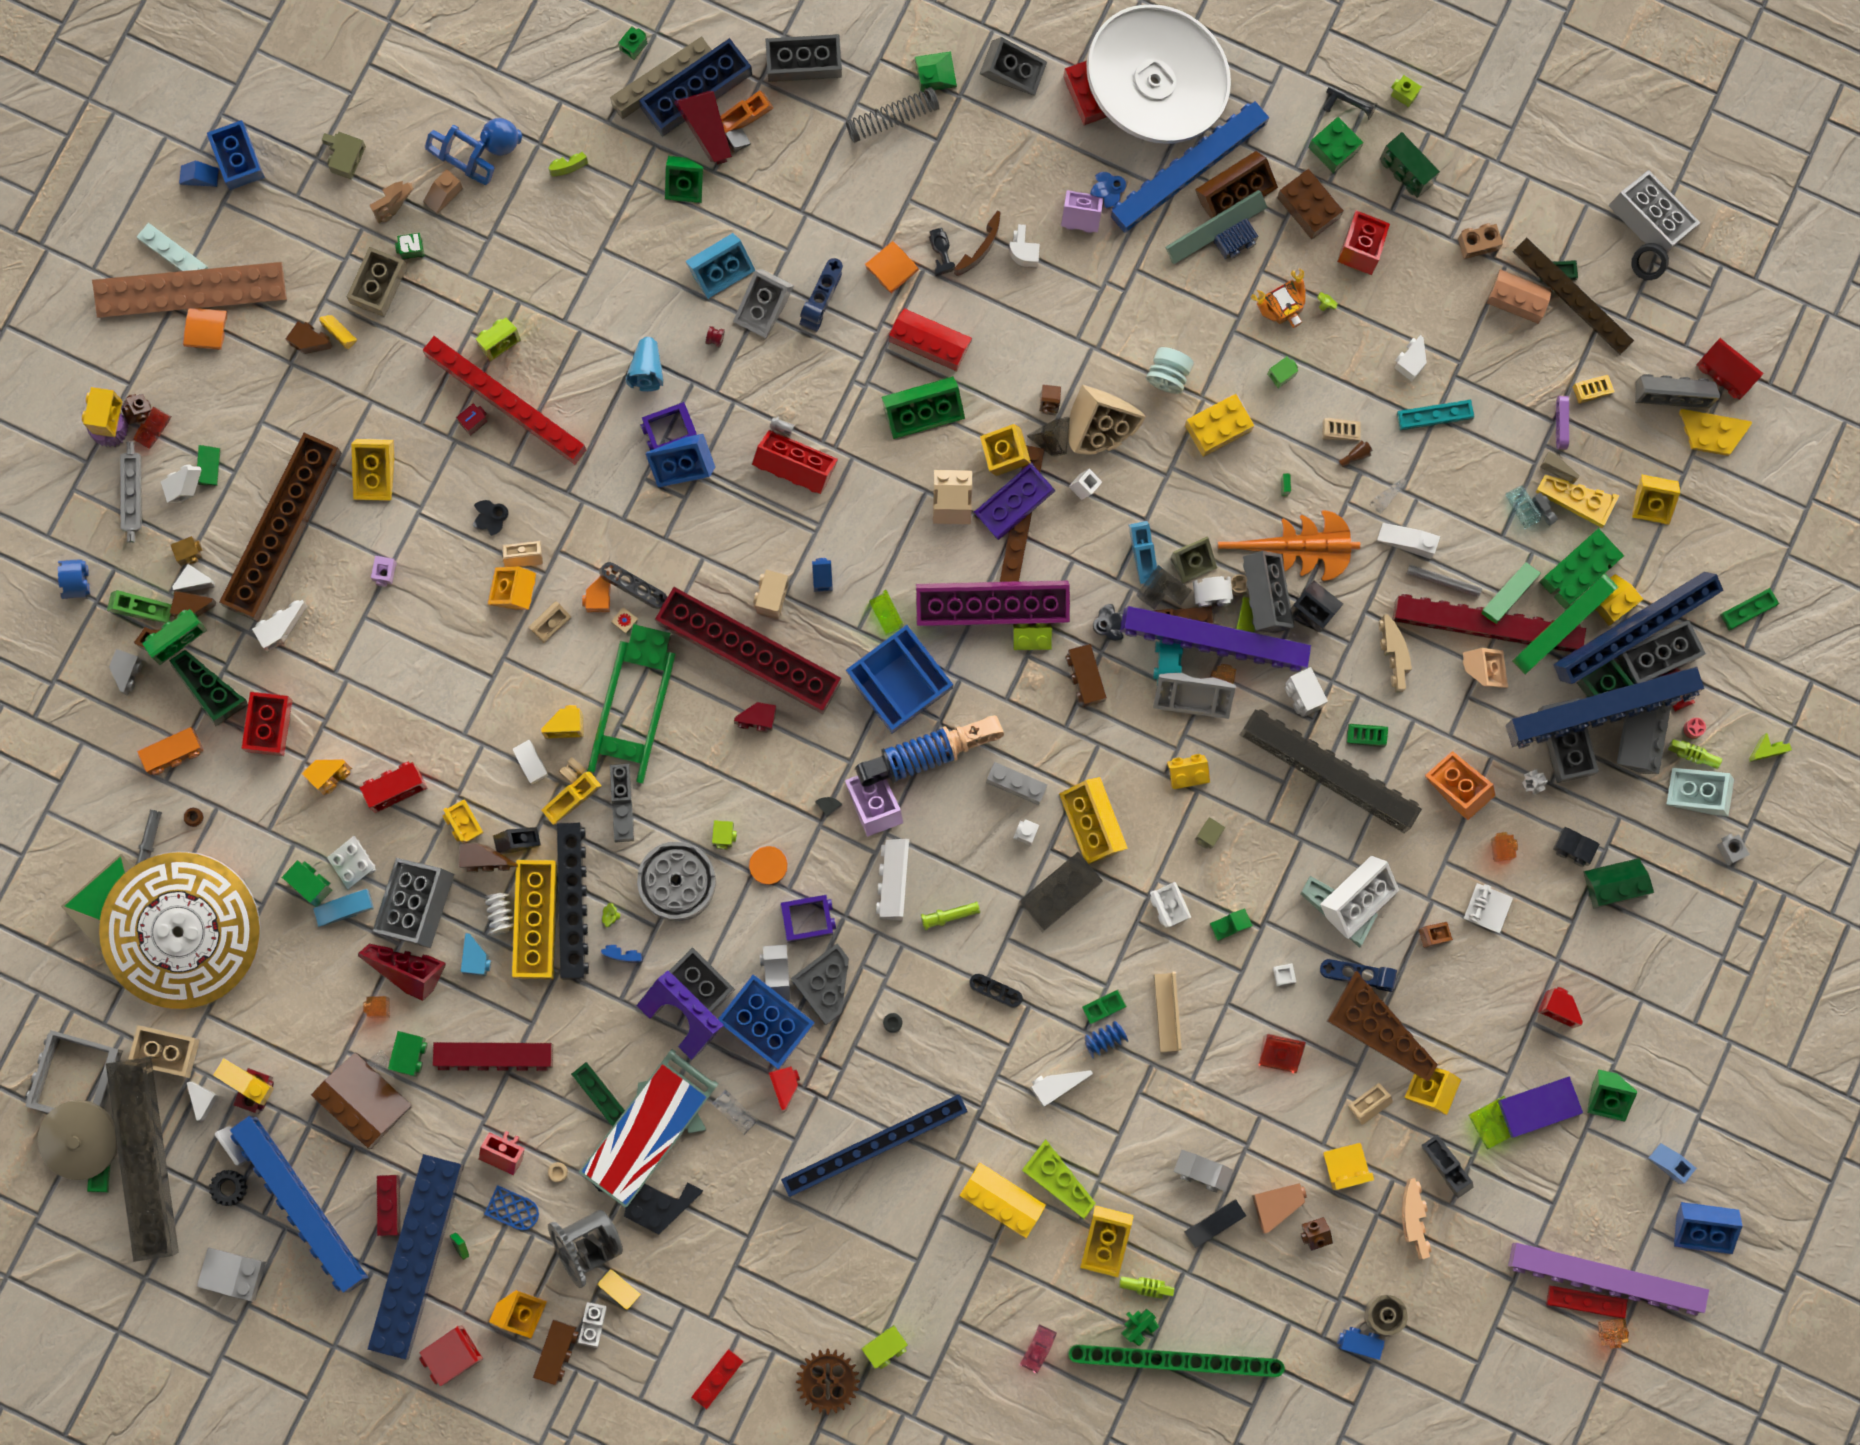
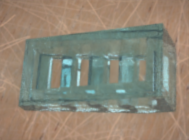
M1522 485L1505 494L1524 528H1528L1541 520V513ZM1522 494V497L1514 500V497ZM1523 501H1526V503H1524V504H1522V505H1520V506L1517 505V504H1519V503H1521V502H1523ZM1528 507L1530 508L1528 511H1526V512H1524V513L1522 512L1523 510L1527 509Z

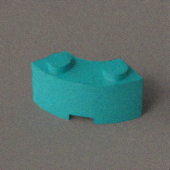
M1162 640L1156 641L1155 653H1158L1157 668H1154L1153 679H1156L1158 684L1160 674L1182 672L1183 648L1180 647V644L1173 643V645L1163 644Z

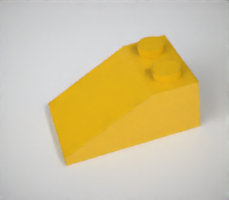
M356 439L351 443L353 500L391 501L394 473V440Z
M1095 1206L1080 1268L1119 1278L1133 1215Z

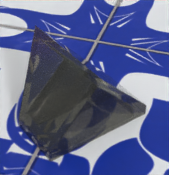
M1070 418L1055 419L1028 434L1027 437L1053 457L1067 454Z

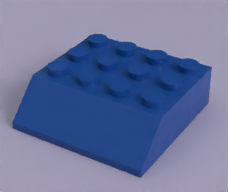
M905 625L846 669L847 674L858 691L891 734L953 689V683L908 625Z

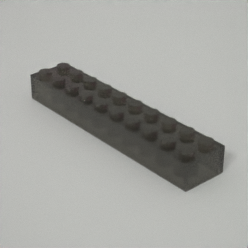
M1255 709L1240 732V736L1405 834L1411 829L1422 808L1418 807L1419 804L1416 801L1403 798L1401 792L1395 789H1388L1385 787L1386 784L1379 779L1373 780L1368 777L1369 774L1366 771L1353 768L1352 763L1345 759L1341 761L1335 757L1336 754L1328 749H1321L1318 747L1319 744L1312 739L1306 740L1299 731L1295 729L1291 731L1285 727L1286 724L1278 719H1271L1267 712Z
M147 1056L106 1063L133 1262L174 1256L179 1253L152 1058Z

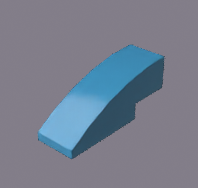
M1147 521L1128 524L1140 584L1159 581L1150 524Z
M364 889L313 909L318 927H322L373 910L374 906L369 890Z

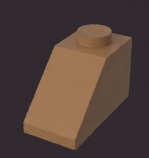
M446 169L433 182L423 202L433 212L438 214L463 189L460 180Z

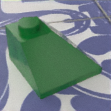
M951 51L915 56L920 91L924 92L926 88L930 87L933 90L957 87Z
M668 156L665 171V200L702 203L703 167L687 157Z
M1598 1069L1592 1083L1587 1113L1625 1122L1636 1098L1637 1090L1617 1073Z

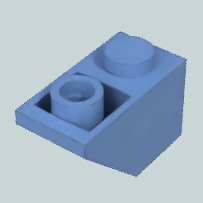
M1662 1143L1649 1156V1159L1678 1184H1684L1697 1169L1682 1155Z

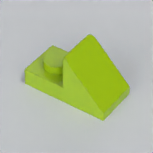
M1765 733L1759 739L1749 760L1752 762L1786 754L1792 751L1790 743L1783 744V741L1771 744L1768 733Z

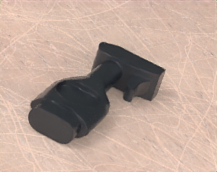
M943 228L929 231L932 249L940 254L943 262L941 265L938 260H935V275L939 276L952 272L955 269V263L950 262L947 254L950 247L947 233L943 231Z

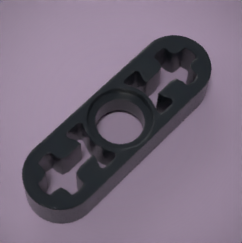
M974 974L970 978V988L977 993L1011 1008H1016L1022 1003L1023 997L1018 990L982 974ZM979 977L982 979L981 982L987 985V981L991 982L987 988V993L983 991L985 989L983 986L974 987L975 983L973 980H977ZM998 985L1001 988L1002 992L999 996L991 994L990 989L992 986ZM1005 989L1009 990L1007 994L1010 996L1017 994L1019 1002L1011 1004V999L1005 997V1001L1001 1000Z

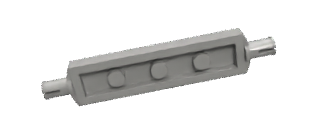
M128 441L126 442L127 453L120 455L121 530L127 532V543H135V532L142 530L141 455L134 452L135 442Z

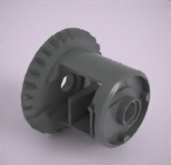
M598 1210L563 1229L556 1222L548 1224V1231L554 1248L565 1270L578 1288L586 1285L585 1273L616 1258L623 1252L618 1232L610 1218L602 1210ZM596 1229L604 1246H602L593 1233L590 1235L588 1233ZM583 1236V1239H581V1240L575 1242V1244H576V1247H575V1245H574V1243H573L572 1241H574V1240H576V1239H578V1238H580V1237Z

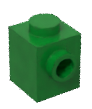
M633 26L630 27L618 42L619 50L633 60L636 59L648 44L645 32L639 28L635 29Z

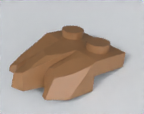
M403 181L384 188L385 197L370 204V208L378 223L389 221L397 213L404 201L414 190L411 183L403 184Z

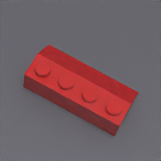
M905 308L897 317L889 334L890 343L956 372L972 341V338Z
M768 430L757 446L751 465L760 470L770 472L778 478L791 481L795 485L805 487L811 492L821 494L831 477L838 459Z

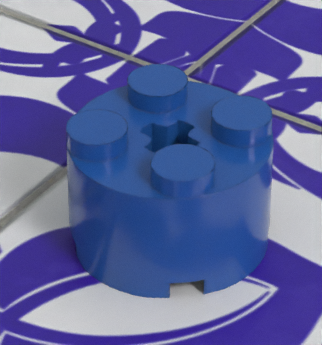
M83 559L58 561L60 565L58 566L59 588H63V593H60L61 599L84 598L86 595H90V584L86 580V576H89V568L86 565V561H83Z

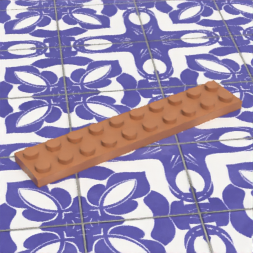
M282 262L92 280L97 318L287 300Z

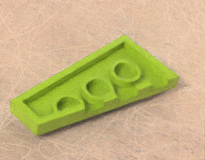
M1045 1139L1022 1171L1085 1219L1096 1202Z

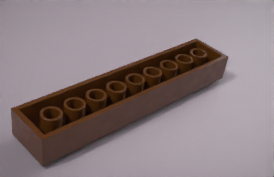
M305 432L303 433L219 601L223 607L259 622L342 454L338 447Z

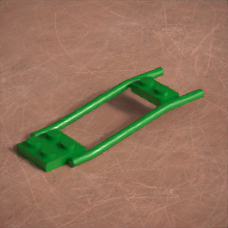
M633 624L629 643L620 641L587 771L595 772L599 754L640 763L636 782L644 783L652 745L676 656L675 653L667 652L671 633ZM623 661L664 671L645 745L604 735Z

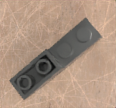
M629 764L610 765L615 843L634 841Z

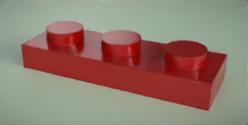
M728 1349L691 1398L707 1410L744 1361Z

